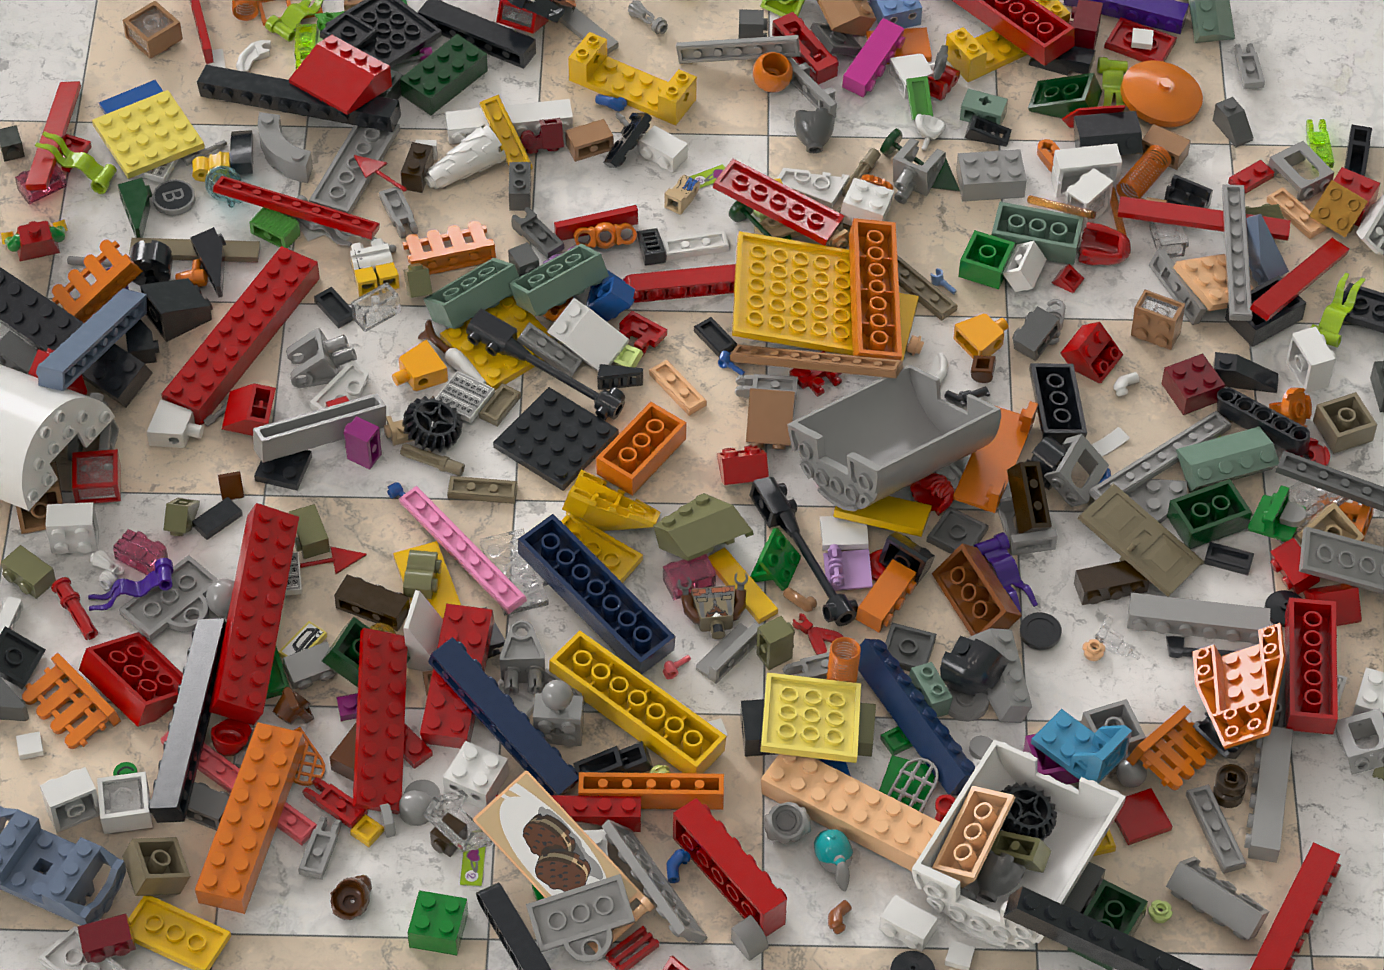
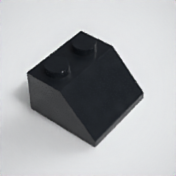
M896 531L887 537L878 562L887 567L892 559L915 571L914 582L917 583V586L931 568L935 555L928 549L911 541L909 537Z

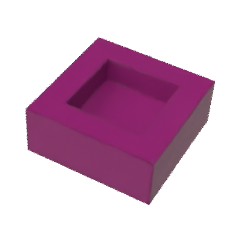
M358 693L336 697L341 721L357 719Z

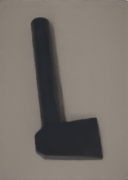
M1166 636L1168 653L1172 658H1181L1182 656L1193 657V651L1201 648L1184 647L1185 637ZM1218 650L1221 656L1236 652L1230 650Z

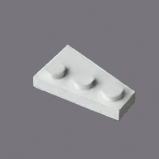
M783 168L777 179L780 178L784 185L832 209L841 195L843 187L848 182L850 175L842 174V177L831 176V173L827 172L819 175L811 174L808 170Z
M351 360L310 401L309 407L314 411L326 408L327 401L347 396L349 401L358 399L368 379L369 372Z

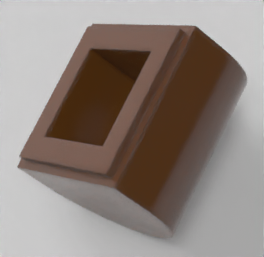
M974 356L971 367L972 379L979 383L991 382L996 365V356Z

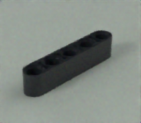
M1225 387L1217 392V412L1226 419L1247 430L1260 427L1273 444L1297 456H1303L1309 452L1310 431L1306 427L1235 389Z
M498 882L476 892L480 907L517 970H551L502 885Z

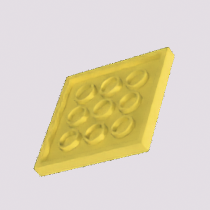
M169 90L92 120L94 128L128 179L205 148L203 140Z
M767 672L760 752L856 763L858 756L861 683Z

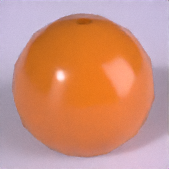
M764 53L753 65L754 82L766 92H780L792 80V64L786 56L780 53Z

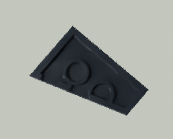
M631 113L629 117L631 123L623 127L620 132L623 137L613 144L603 162L609 168L620 167L625 162V155L628 151L634 149L638 144L637 139L641 133L643 134L649 129V122L652 120V117L648 113Z

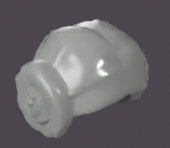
M785 802L777 804L771 808L769 814L764 816V829L769 840H777L787 844L790 841L797 842L805 834L811 832V820L806 808L800 807L796 803Z

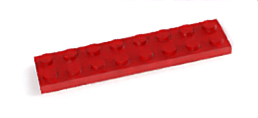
M363 628L360 631L353 807L381 812L380 805L388 803L392 814L398 815L400 813L399 801L402 798L408 647L405 646L404 635Z

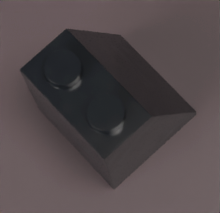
M189 278L140 286L141 293L147 294V313L145 315L166 342L212 320L211 310H213L211 302L208 298L204 299L198 285H193Z

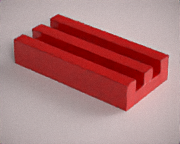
M642 926L612 948L605 955L606 960L616 970H629L659 947V941L654 939L653 935L650 932L648 933L646 928ZM646 942H649L647 946H645L643 949H641L639 952H637L635 955L629 958L622 965L619 964L625 958L635 953L637 949L644 945Z

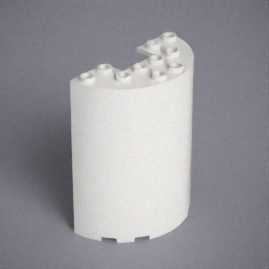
M0 364V500L29 511L58 480L50 463L76 434L83 447L87 448L115 418L108 406L97 399L67 388L64 391L38 386V378Z
M994 739L912 867V875L917 888L923 889L928 895L926 901L937 912L943 911L952 918L950 923L960 930L995 946L1006 948L1010 944L1015 945L1018 949H1026L1036 942L1040 943L1044 936L1003 917L1009 895L1023 886L1063 905L1121 810L1126 796L1116 790L1105 788L1093 780H1087L1082 777L1079 780V790L1072 785L1061 783L1049 775L1038 773V758L1034 757L1031 753L1022 752L1013 748L1008 743L999 742ZM1016 782L1020 786L1026 782L1030 788L1035 785L1037 791L1044 790L1043 795L1045 797L1051 796L1050 803L1056 804L1054 811L1057 812L1056 826L1050 836L1043 841L1051 850L1044 873L1026 869L1018 885L1006 895L999 897L996 903L978 896L980 889L977 879L964 888L977 896L976 900L982 904L960 895V881L932 869V866L971 787L976 786L1000 792L1008 785L1013 786Z

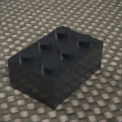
M1278 275L1252 289L1251 303L1261 297L1282 278ZM1298 295L1268 321L1253 311L1251 321L1229 320V305H1227L1225 320L1254 347L1303 320L1306 302Z

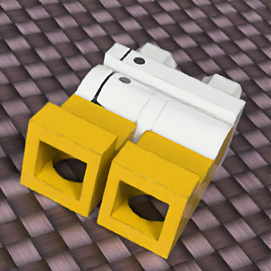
M379 238L371 241V247L364 248L360 242L351 245V265L359 297L378 293L377 281L381 292L400 288L399 274L397 268H395L388 243L384 244L383 240ZM384 280H394L391 284L383 283ZM370 283L373 284L372 287L368 289L362 288V285Z

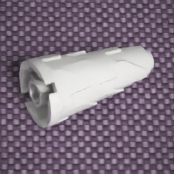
M485 124L477 127L474 132L461 141L462 143L449 151L444 158L428 169V172H426L427 176L424 178L427 185L435 189L444 188L459 179L463 180L478 171L480 173L506 160L505 151L499 152L498 150L502 144L495 133Z

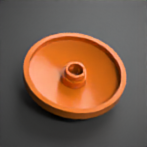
M1163 61L1137 63L1127 70L1121 83V97L1130 111H1136L1137 117L1143 121L1160 127H1179L1188 124L1198 115L1202 106L1203 95L1197 81L1188 72L1171 63Z

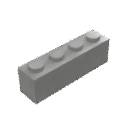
M990 628L968 637V639H978L992 646L1009 662L996 685L992 689H987V698L1000 722L1022 723L1031 710L1032 704L1012 630Z
M1195 856L1179 862L1166 885L1167 888L1172 890L1171 894L1181 900L1186 899L1192 903L1191 906L1201 913H1208L1213 917L1212 920L1221 926H1228L1234 930V935L1243 940L1256 937L1269 914L1267 909L1244 893L1238 895L1236 893L1237 889L1229 881H1219L1216 878L1217 873L1211 868L1200 867L1199 863L1201 861Z

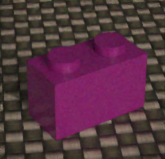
M356 416L351 423L346 425L343 432L347 459L370 470L382 455L380 430L378 426Z

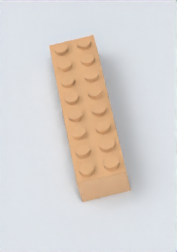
M778 754L761 778V790L764 796L780 804L793 802L800 807H805L811 820L828 829H836L843 832L848 839L912 871V867L941 824V822L815 758Z

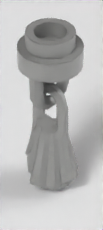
M633 0L629 4L628 12L630 16L639 18L647 24L653 23L651 29L656 34H664L667 31V21L662 17L654 20V15L643 6L641 1Z

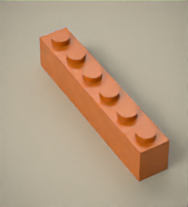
M579 772L578 796H641V809H680L697 798L701 804H706L710 810H723L724 774Z

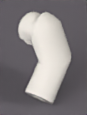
M1137 372L1123 375L1116 380L1113 388L1116 390L1118 397L1128 394L1126 386L1139 382Z

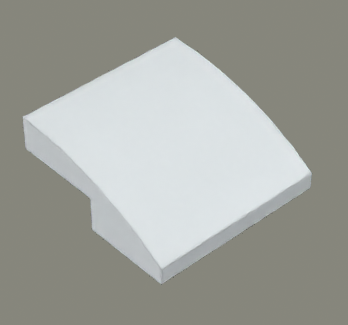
M820 516L823 550H828L832 544H837L841 550L868 549L867 524L833 516Z

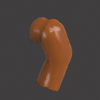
M843 900L828 914V926L830 929H833L835 934H840L845 930L846 925L843 923V916L852 910L851 905L846 900Z

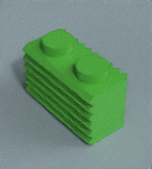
M264 207L249 222L251 234L278 247L283 246L288 249L295 242V239L300 236L299 222L294 217H288L280 212Z

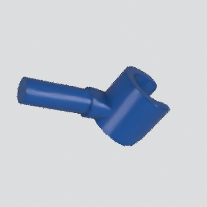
M722 351L719 356L718 365L721 368L729 367L739 375H744L745 371L730 361L731 353Z
M399 482L387 486L389 489L387 493L392 499L406 494Z

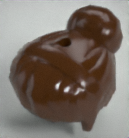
M367 875L343 879L330 893L331 908L335 916L343 920H353L367 910L372 890L371 879Z

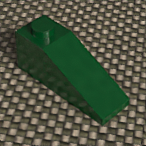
M143 178L118 184L120 199L135 238H143L151 207L149 198L152 197L150 186H145Z

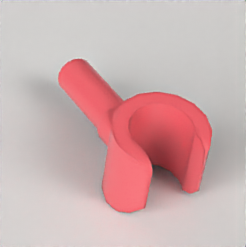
M687 655L674 663L672 661L665 662L663 673L666 679L676 677L678 675L677 668L690 661V656Z

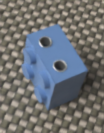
M870 0L869 2L878 24L884 18L903 28L921 25L922 5L919 0Z

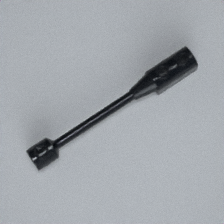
M481 308L468 324L466 329L468 341L473 345H478L480 342L485 344V349L490 355L496 356L497 353L529 362L594 400L595 413L603 420H606L608 417L614 420L621 413L625 404V395L621 390L612 387L609 391L605 389L598 393L537 358L517 341V329Z
M774 477L754 480L749 496L769 528L780 526L793 538L828 596L829 600L822 608L824 619L828 623L835 621L837 626H845L851 623L857 615L858 604L854 599L848 600L845 594H837L804 541L795 517L797 504L794 499L788 500L786 498V485L784 483L778 484Z

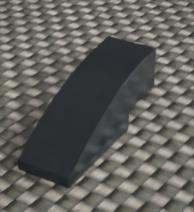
M1074 46L1045 66L1033 57H1031L1029 65L1068 76L1070 71L1088 74L1093 66L1096 50Z
M1351 124L1344 168L1365 176L1372 133L1371 127Z
M252 130L231 132L230 166L232 175L253 174Z
M642 741L621 750L618 746L573 763L578 777L579 772L644 773L653 768L648 749Z

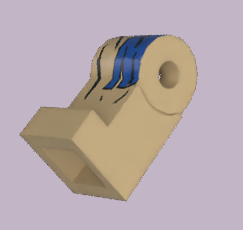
M682 175L677 184L664 193V208L681 215L698 193L700 182L687 175ZM674 201L678 202V207L674 206L672 203Z

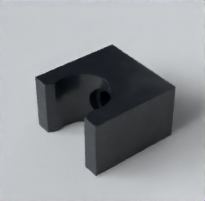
M764 699L741 701L740 720L745 757L777 755L775 753L760 752Z

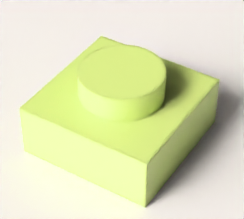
M627 344L613 362L617 366L636 367L644 353L640 349Z

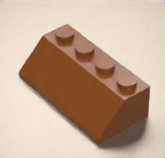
M962 543L931 573L971 636L990 628L1009 629L1022 617L1020 611L977 547Z

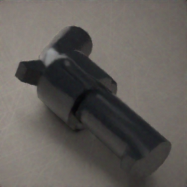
M986 386L974 391H960L959 394L947 390L944 398L961 404L964 407L967 405L966 395L971 394L980 398L983 396L989 397L990 393Z

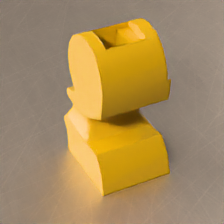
M220 151L216 155L210 154L209 158L199 156L192 161V177L197 181L210 182L215 172L218 171L223 176L233 179L229 152Z

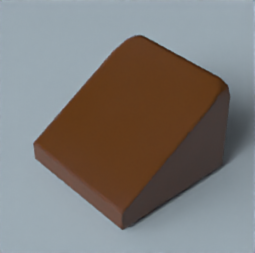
M240 471L218 475L222 500L227 497L231 500L244 497Z

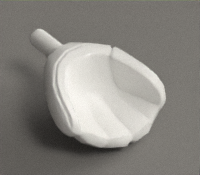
M918 114L915 118L916 127L921 136L925 138L922 150L926 151L929 141L938 138L944 132L946 124L937 117Z

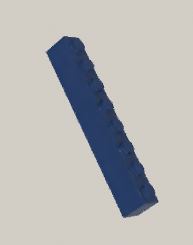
M452 637L431 653L428 663L521 767L528 771L550 795H564L576 785L579 777L575 768L570 764L567 765L562 759L559 750L550 746L546 741L545 735L539 729H535L532 726L528 716L514 706L512 698L498 688L496 680L491 676L488 677L483 671L480 662L470 657L466 647L460 641L457 642Z
M865 638L860 644L861 652L858 671L921 758L928 759L934 763L938 770V781L947 794L958 796L975 770L974 763L963 753L962 747L949 734V729L938 719L935 710L924 700V695L913 685L912 679L902 670L899 661L888 651L887 645L880 639ZM933 769V770H932V773H933L934 776L936 777V772H935V770Z

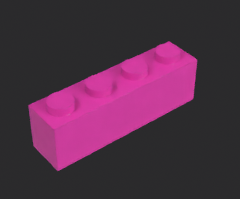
M882 18L843 75L842 87L863 98L868 91L871 92L875 86V80L883 75L886 68L885 65L890 63V58L895 56L896 49H900L905 41V37H903L904 28Z

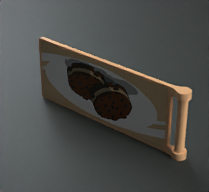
M524 771L473 818L477 826L544 898L621 874L630 904L636 899L641 903L633 911L635 922L647 911L651 912L655 908L650 900L643 895L528 771ZM634 923L612 930L613 943ZM589 942L588 945L597 953V943Z

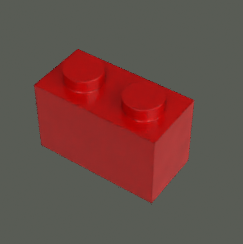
M1295 538L1270 551L1272 557L1270 564L1276 573L1281 572L1283 575L1282 581L1288 590L1292 588L1296 594H1300L1320 582L1318 576L1299 572L1301 547Z

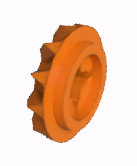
M865 174L860 179L891 190L894 188L890 182L873 175Z

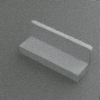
M754 622L747 628L741 623L738 624L696 664V670L717 684L757 645V627L760 625Z

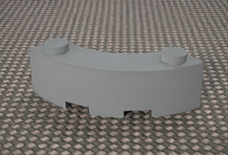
M260 112L258 131L260 146L266 161L273 169L277 168L283 172L285 177L308 183L313 169L311 151L298 148L284 138L280 115Z

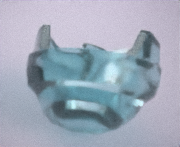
M216 166L209 170L205 177V188L212 198L228 203L230 208H233L235 203L240 204L243 202L213 192V185L221 176L242 182L240 175L233 168Z

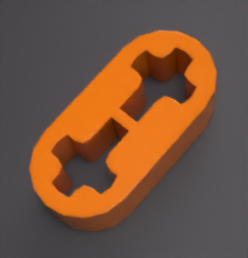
M1044 139L1038 143L1037 155L1047 169L1052 172L1054 152L1060 149L1052 140Z

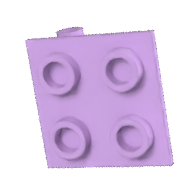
M832 544L828 549V553H823L825 575L835 591L873 587L869 549L841 551L837 544Z

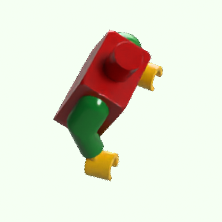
M65 219L53 222L52 227L48 221H31L26 225L17 227L15 235L13 231L1 232L2 244H5L10 251L18 252L21 262L60 253L58 243L65 239V233L68 231Z

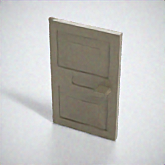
M1114 483L1077 518L1121 556L1120 561L1126 560L1167 597L1200 565L1204 564V561Z

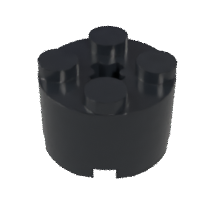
M145 240L135 243L130 249L129 257L142 272L133 282L142 286L144 284L169 281L173 263L170 247L157 240H152L151 243H144Z
M1050 436L1041 440L1031 452L1033 453L1031 461H1040L1044 487L1048 490L1052 488V485L1044 475L1056 471L1068 451L1066 447Z

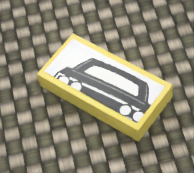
M308 621L279 651V656L284 658L321 644L327 638V632Z

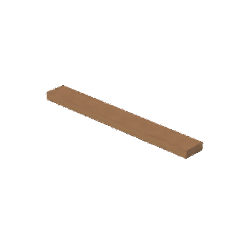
M740 344L730 354L731 362L897 378L903 369V361Z

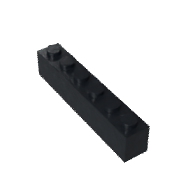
M427 0L418 11L421 16L441 30L442 36L451 39L458 34L488 55L524 69L536 54V39L441 0Z

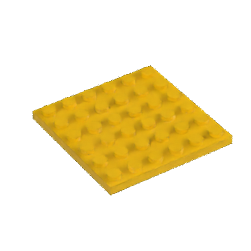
M739 231L736 250L732 336L853 356L849 250Z

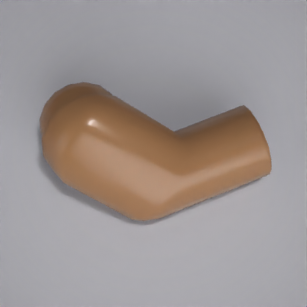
M790 587L786 588L783 592V596L805 612H810L817 606V601L812 596L805 598Z

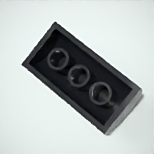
M1030 363L1029 372L1035 403H1038L1037 413L1042 439L1050 436L1063 445L1066 438L1083 434L1086 438L1087 429L1074 365Z

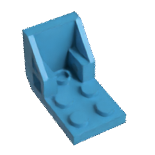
M1061 709L1032 738L1031 744L1079 780L1082 777L1099 784L1126 756L1132 730L1125 725L1101 726L1094 733Z

